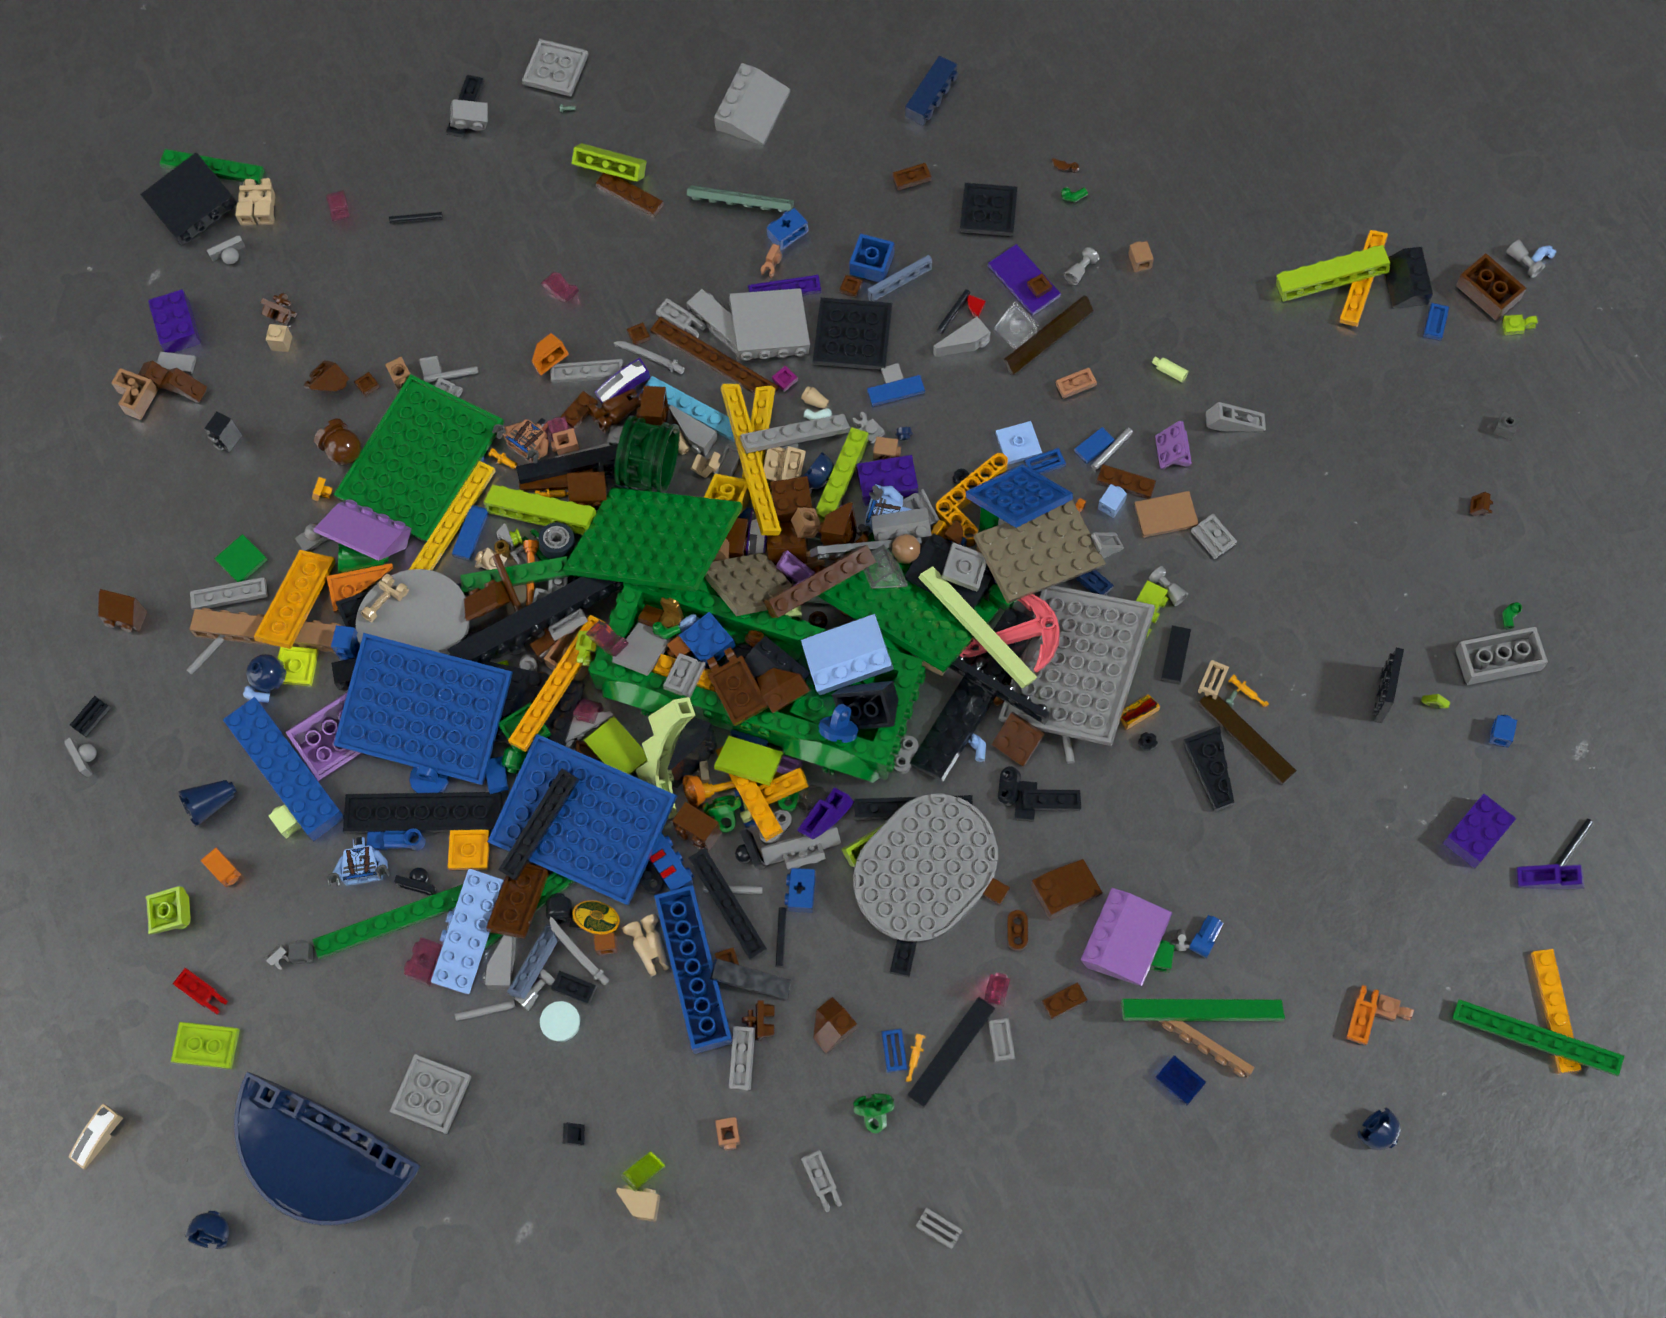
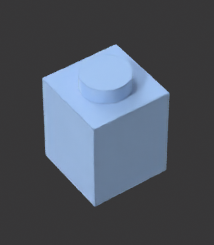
M1110 484L1099 501L1098 510L1114 518L1126 501L1127 493L1121 487H1115Z

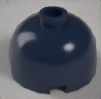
M821 452L803 476L808 477L809 488L821 489L824 485H827L834 464L826 454Z
M262 654L253 658L246 670L249 684L261 693H271L270 690L278 689L286 676L283 661L270 654Z
M1384 1108V1112L1379 1109L1370 1115L1362 1124L1365 1127L1362 1132L1358 1131V1137L1372 1149L1383 1150L1393 1148L1399 1141L1400 1123L1388 1108Z
M210 1210L208 1213L197 1215L190 1222L185 1237L189 1236L188 1241L200 1247L208 1248V1244H216L215 1249L225 1248L230 1234L229 1225L220 1216L219 1212Z

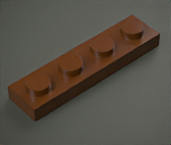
M603 173L596 182V187L654 218L664 206V202L659 198L617 176Z

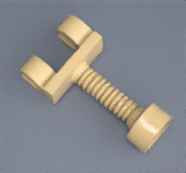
M389 574L384 575L382 580L378 582L380 589L384 593L370 608L365 607L361 611V615L369 622H373L377 618L376 611L380 609L386 600L392 596L401 601L402 597H405L409 592L408 586L400 583L396 590H394L391 586L395 580Z

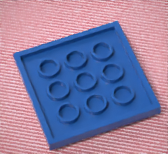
M1022 464L966 491V498L1017 528L1073 500V493Z

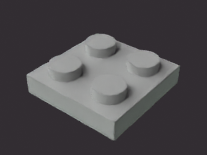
M953 542L941 578L977 592L987 563L982 553Z

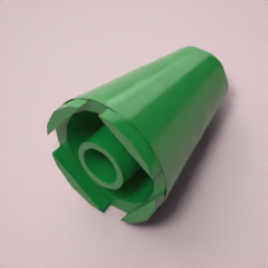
M338 543V574L384 565V562H388V557L378 561Z

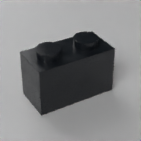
M216 411L204 428L208 434L207 437L213 441V446L220 451L224 449L229 453L242 436L233 420Z

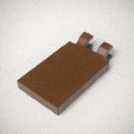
M729 647L724 650L729 660L728 663L720 667L714 657L707 660L712 670L708 677L733 725L737 726L769 708V706L762 697L760 688L743 656L737 658L735 652Z

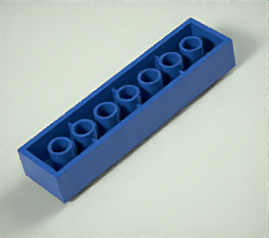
M255 697L223 719L313 842L344 820L342 812Z
M693 885L654 895L693 1053L697 1054L732 1044L733 1039L718 981L710 979L713 960Z

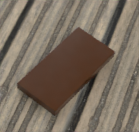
M527 863L517 881L506 875L488 921L487 932L525 939L550 870L540 865Z

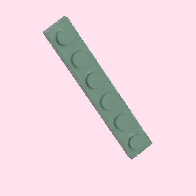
M693 185L687 189V196H691L694 200L705 198L714 203L726 201L728 205L739 203L749 208L754 206H760L763 210L774 208L783 213L791 211L794 207V200Z

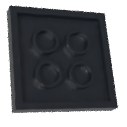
M965 183L960 232L1013 236L1018 187Z
M1396 647L1393 654H1389L1388 660L1385 661L1384 667L1381 669L1380 679L1382 680L1376 692L1378 700L1374 704L1372 713L1376 714L1374 720L1376 722H1383L1394 703L1404 649Z

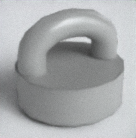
M531 654L522 656L519 661V668L536 671L538 668V658Z

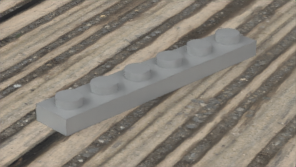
M839 414L741 434L740 441L745 452L751 453L848 433L850 426L845 415Z

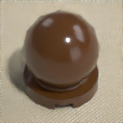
M340 418L328 421L330 425L324 429L320 428L315 434L314 442L321 451H325L328 459L337 465H349L355 462L361 452V443L358 436L348 430L347 424Z

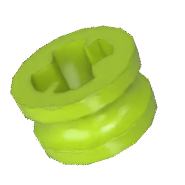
M518 528L514 532L509 531L514 547L518 543L522 545L523 541Z

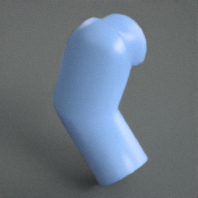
M691 614L681 620L679 624L681 632L683 633L700 618Z
M973 734L968 743L976 751L975 760L983 762L985 761L986 743L978 735Z

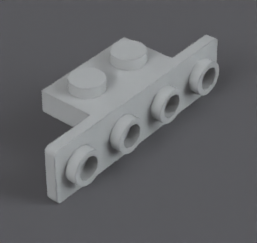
M834 826L813 840L802 835L761 847V852L765 865L785 861L787 870L791 868H800L810 863L815 864L826 859L823 849L840 845L841 841L838 829Z

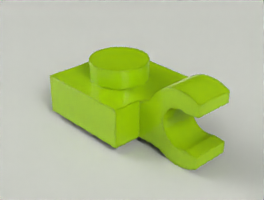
M1522 314L1503 316L1502 319L1505 335L1524 334L1525 329H1536V324H1538L1537 316L1523 319Z
M579 631L575 648L579 651L577 663L589 666L592 661L590 652H595L599 633L595 631Z

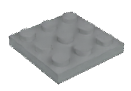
M539 39L522 79L523 85L572 96L587 60L588 51Z
M414 1054L389 1112L447 1134L472 1076Z

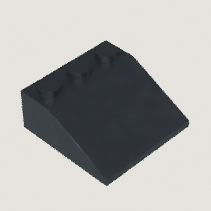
M693 717L685 725L667 768L673 787L678 788L682 784L685 775H692L700 768L701 761H708L711 754L715 753L717 743L710 722Z

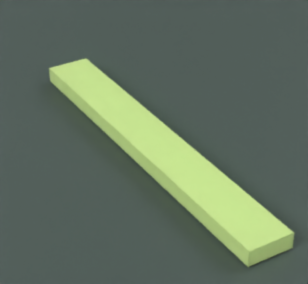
M934 567L920 574L918 578L1022 689L1035 681L1037 676L946 580L941 578L942 575Z

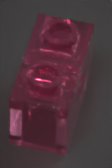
M421 937L419 942L417 941L414 944L411 960H408L405 964L404 974L407 978L430 987L443 945ZM427 959V962H426V963H425V962H422V964L420 963L421 960Z

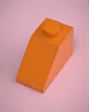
M550 333L537 343L532 363L541 376L569 355L562 341Z
M217 848L200 860L225 887L236 883L238 877L242 875Z

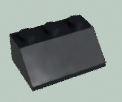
M1422 247L1404 248L1389 256L1390 269L1389 273H1385V279L1392 309L1429 305L1433 291Z
M766 636L753 647L745 658L757 684V678L772 668L799 673L805 682L810 674L808 670Z
M894 681L848 685L832 694L836 707L844 704L851 709L849 720L857 726L858 730L893 727L895 725L899 699Z

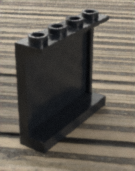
M197 152L140 194L181 245L190 242L194 236L203 232L207 226L219 220L223 214L232 210L237 204L232 194Z

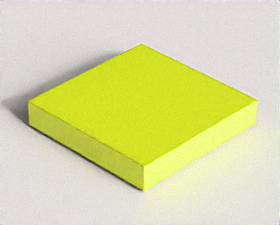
M280 647L278 659L283 661L285 664L284 669H286L285 680L282 684L312 687L319 650L303 647H292L291 649Z

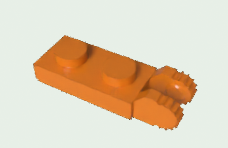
M1364 985L1361 986L1358 999L1355 1002L1346 1039L1367 1045L1377 1009L1376 1002L1379 990L1374 989L1370 1002L1363 1001L1367 991V986Z

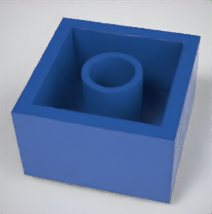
M860 234L849 262L850 275L876 282L886 279L895 254L894 242Z
M710 612L679 635L691 650L694 658L701 663L705 662V668L707 669L710 668L707 662L708 659L714 657L719 661L726 655L724 650L729 647L732 649L736 647L732 637Z

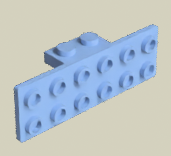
M468 869L456 907L453 911L449 910L445 922H448L447 929H443L439 941H442V949L431 983L464 994L470 993L490 933L487 932L486 927L503 885V879Z

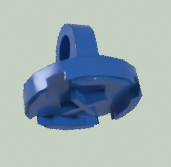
M844 704L838 705L832 716L820 720L819 733L824 738L833 742H837V739L842 740L843 743L855 740L858 728L849 720L851 709Z
M418 766L417 768L413 767L409 780L411 787L416 793H442L449 783V776L439 774L429 767Z

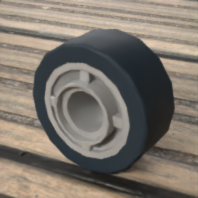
M559 522L550 523L544 526L539 533L540 551L547 558L568 557L573 552L575 547L574 533L566 524Z

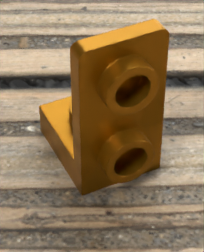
M661 598L660 602L664 612L659 622L667 628L679 625L684 616L678 601L672 598Z

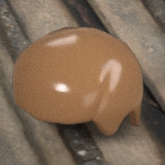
M900 535L896 537L892 544V554L897 559V562L909 564L919 556L920 544L913 535Z

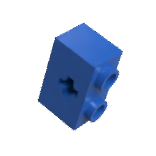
M793 208L766 227L767 236L774 244L780 246L781 251L808 232V222Z
M338 625L335 627L331 648L340 661L355 658L358 655L360 648L357 638L358 632L353 627Z
M791 868V874H787L786 886L790 887L789 893H785V905H788L789 912L813 913L815 869ZM799 887L803 888L801 894H797Z

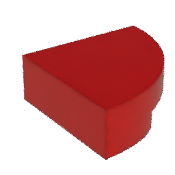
M969 295L968 308L973 316L979 318L986 301Z

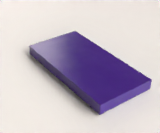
M1017 244L988 263V267L1032 316L1061 297V293L1051 283L1053 286L1052 290L1036 298L1027 286V282L1042 272Z

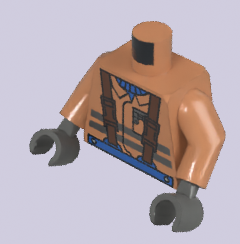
M540 418L536 424L526 419L523 422L509 426L496 424L493 428L492 433H497L496 437L498 439L504 436L506 444L531 463H537L538 459L546 456L548 453L549 439L545 429L549 426V423L543 418Z

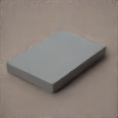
M638 623L613 656L612 662L648 676L657 664L660 655L664 654L667 650V644L673 640V637L663 639L654 634L652 627Z

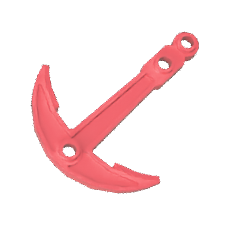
M1031 594L1018 599V601L1029 611H1033L1036 618L996 632V634L1007 645L1042 636L1043 644L1040 645L1039 657L1034 667V671L1037 673L1054 657L1059 645L1060 628L1054 611L1046 601ZM974 639L959 656L970 658L986 653L987 650Z

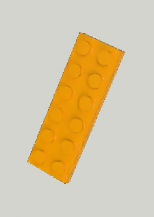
M299 550L254 635L255 641L288 649L292 648L327 580L326 576H329L336 563L334 557Z

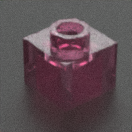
M556 417L551 421H547L553 441V433L569 429L565 417Z

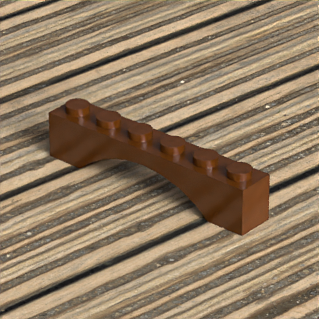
M868 545L860 546L819 572L776 593L763 602L771 617L779 618L874 564L876 561Z

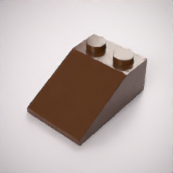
M1084 859L1049 871L1033 879L1031 883V888L1050 921L1103 894Z

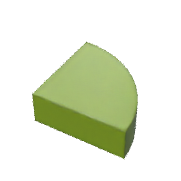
M1439 694L1423 695L1421 699L1422 703L1430 706V703L1439 705V708H1449L1450 701Z

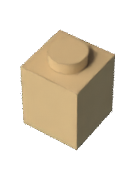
M269 324L266 342L272 351L289 352L293 336L287 326Z

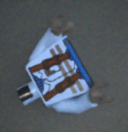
M874 485L872 487L873 492H869L871 500L866 512V526L864 524L858 525L860 532H857L859 537L864 533L869 536V533L873 532L871 516L912 510L902 507L903 496L893 486Z
M354 838L353 848L344 850L343 856L337 862L333 873L327 876L328 884L331 886L333 882H336L337 886H340V879L346 886L383 880V874L390 876L388 862L380 851L375 850L372 846H365V838Z

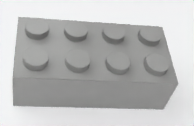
M1536 627L1461 641L1455 649L1466 685L1542 671L1548 663Z

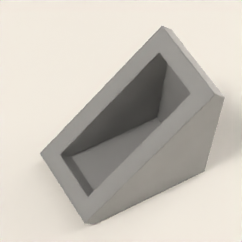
M1094 532L1091 534V539L1098 553L1103 558L1124 549L1116 533Z

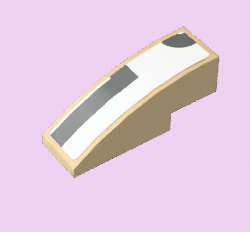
M102 1104L80 1134L69 1158L85 1170L112 1137L110 1135L123 1117L109 1106Z

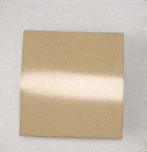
M790 446L787 449L781 447L766 449L763 468L767 482L801 477L806 451Z

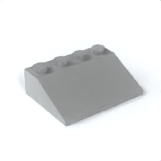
M741 63L714 117L716 130L764 146L790 93V89L760 69Z

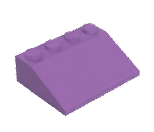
M348 499L338 503L314 528L313 532L379 561L406 549L411 528L405 526V523L389 519V516L373 512V509L362 507L356 501Z
M347 692L286 730L287 736L318 781L361 754L360 752L333 745Z
M1111 888L1081 961L1088 969L1142 986L1170 921L1172 912L1131 893Z

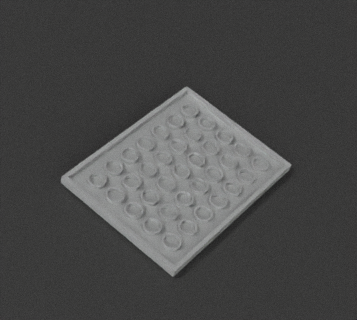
M1059 586L1044 589L1041 592L1040 598L1046 601L1057 617L1060 628L1059 645L1051 661L1036 673L1034 667L1039 657L1040 645L1043 644L1042 636L1033 637L1020 659L1037 678L1023 689L1012 678L1010 686L1016 693L1028 696L1033 703L1045 706L1049 711V719L1044 725L1004 701L999 720L1005 723L1010 713L1014 712L1040 731L1112 746L1155 606Z

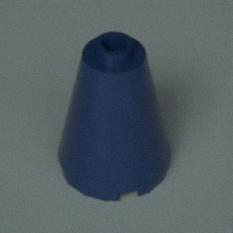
M227 780L180 790L178 793L186 813L192 816L190 820L196 827L235 797L236 789L232 782L228 783Z

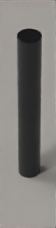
M442 212L389 216L390 223L443 219Z
M965 289L936 331L939 334H943L968 299V296L971 294L968 289Z
M1586 819L1555 864L1560 866L1566 864L1594 824L1591 819Z
M779 907L775 964L777 968H783L787 910L785 907Z

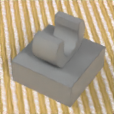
M280 944L264 957L271 966L275 964L276 968L280 970L282 969L281 965H279L280 959H285L287 962L290 961L285 954L286 950Z

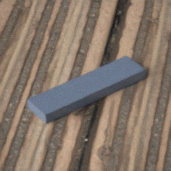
M927 255L868 288L869 300L876 301L932 269V258Z
M546 924L509 987L507 993L510 996L525 999L556 946L559 938L551 930L550 925Z

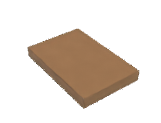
M1189 491L1134 502L1143 538L1191 529L1199 524Z

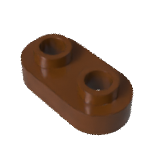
M1021 910L1012 911L1007 919L1008 945L1014 951L1025 949L1028 943V918ZM1020 919L1021 923L1017 925L1014 923V920ZM1019 938L1021 943L1016 944L1014 939Z

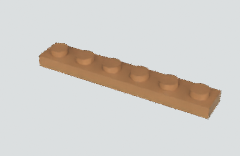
M1159 1021L1166 1030L1170 1032L1175 1031L1180 1034L1179 1037L1187 1043L1192 1042L1197 1045V1049L1206 1055L1209 1053L1215 1057V1061L1223 1066L1228 1065L1233 1068V1072L1236 1075L1248 1078L1255 1067L1183 1021Z

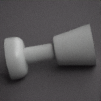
M1520 240L1515 241L1506 251L1508 255L1519 262L1523 261L1529 267L1528 275L1531 278L1539 274L1545 267L1542 261L1535 263L1528 256L1529 252Z
M1086 247L1082 253L1084 259L1064 273V277L1069 283L1078 285L1085 273V267L1089 263L1095 264L1098 262L1100 257L1094 249Z
M1160 566L1150 575L1149 580L1152 583L1160 582L1168 590L1167 595L1174 606H1177L1189 593L1177 584H1171L1164 577L1166 574L1165 568Z
M543 968L538 975L539 979L531 987L525 999L514 998L527 1011H530L538 998L537 993L545 984H554L555 979Z

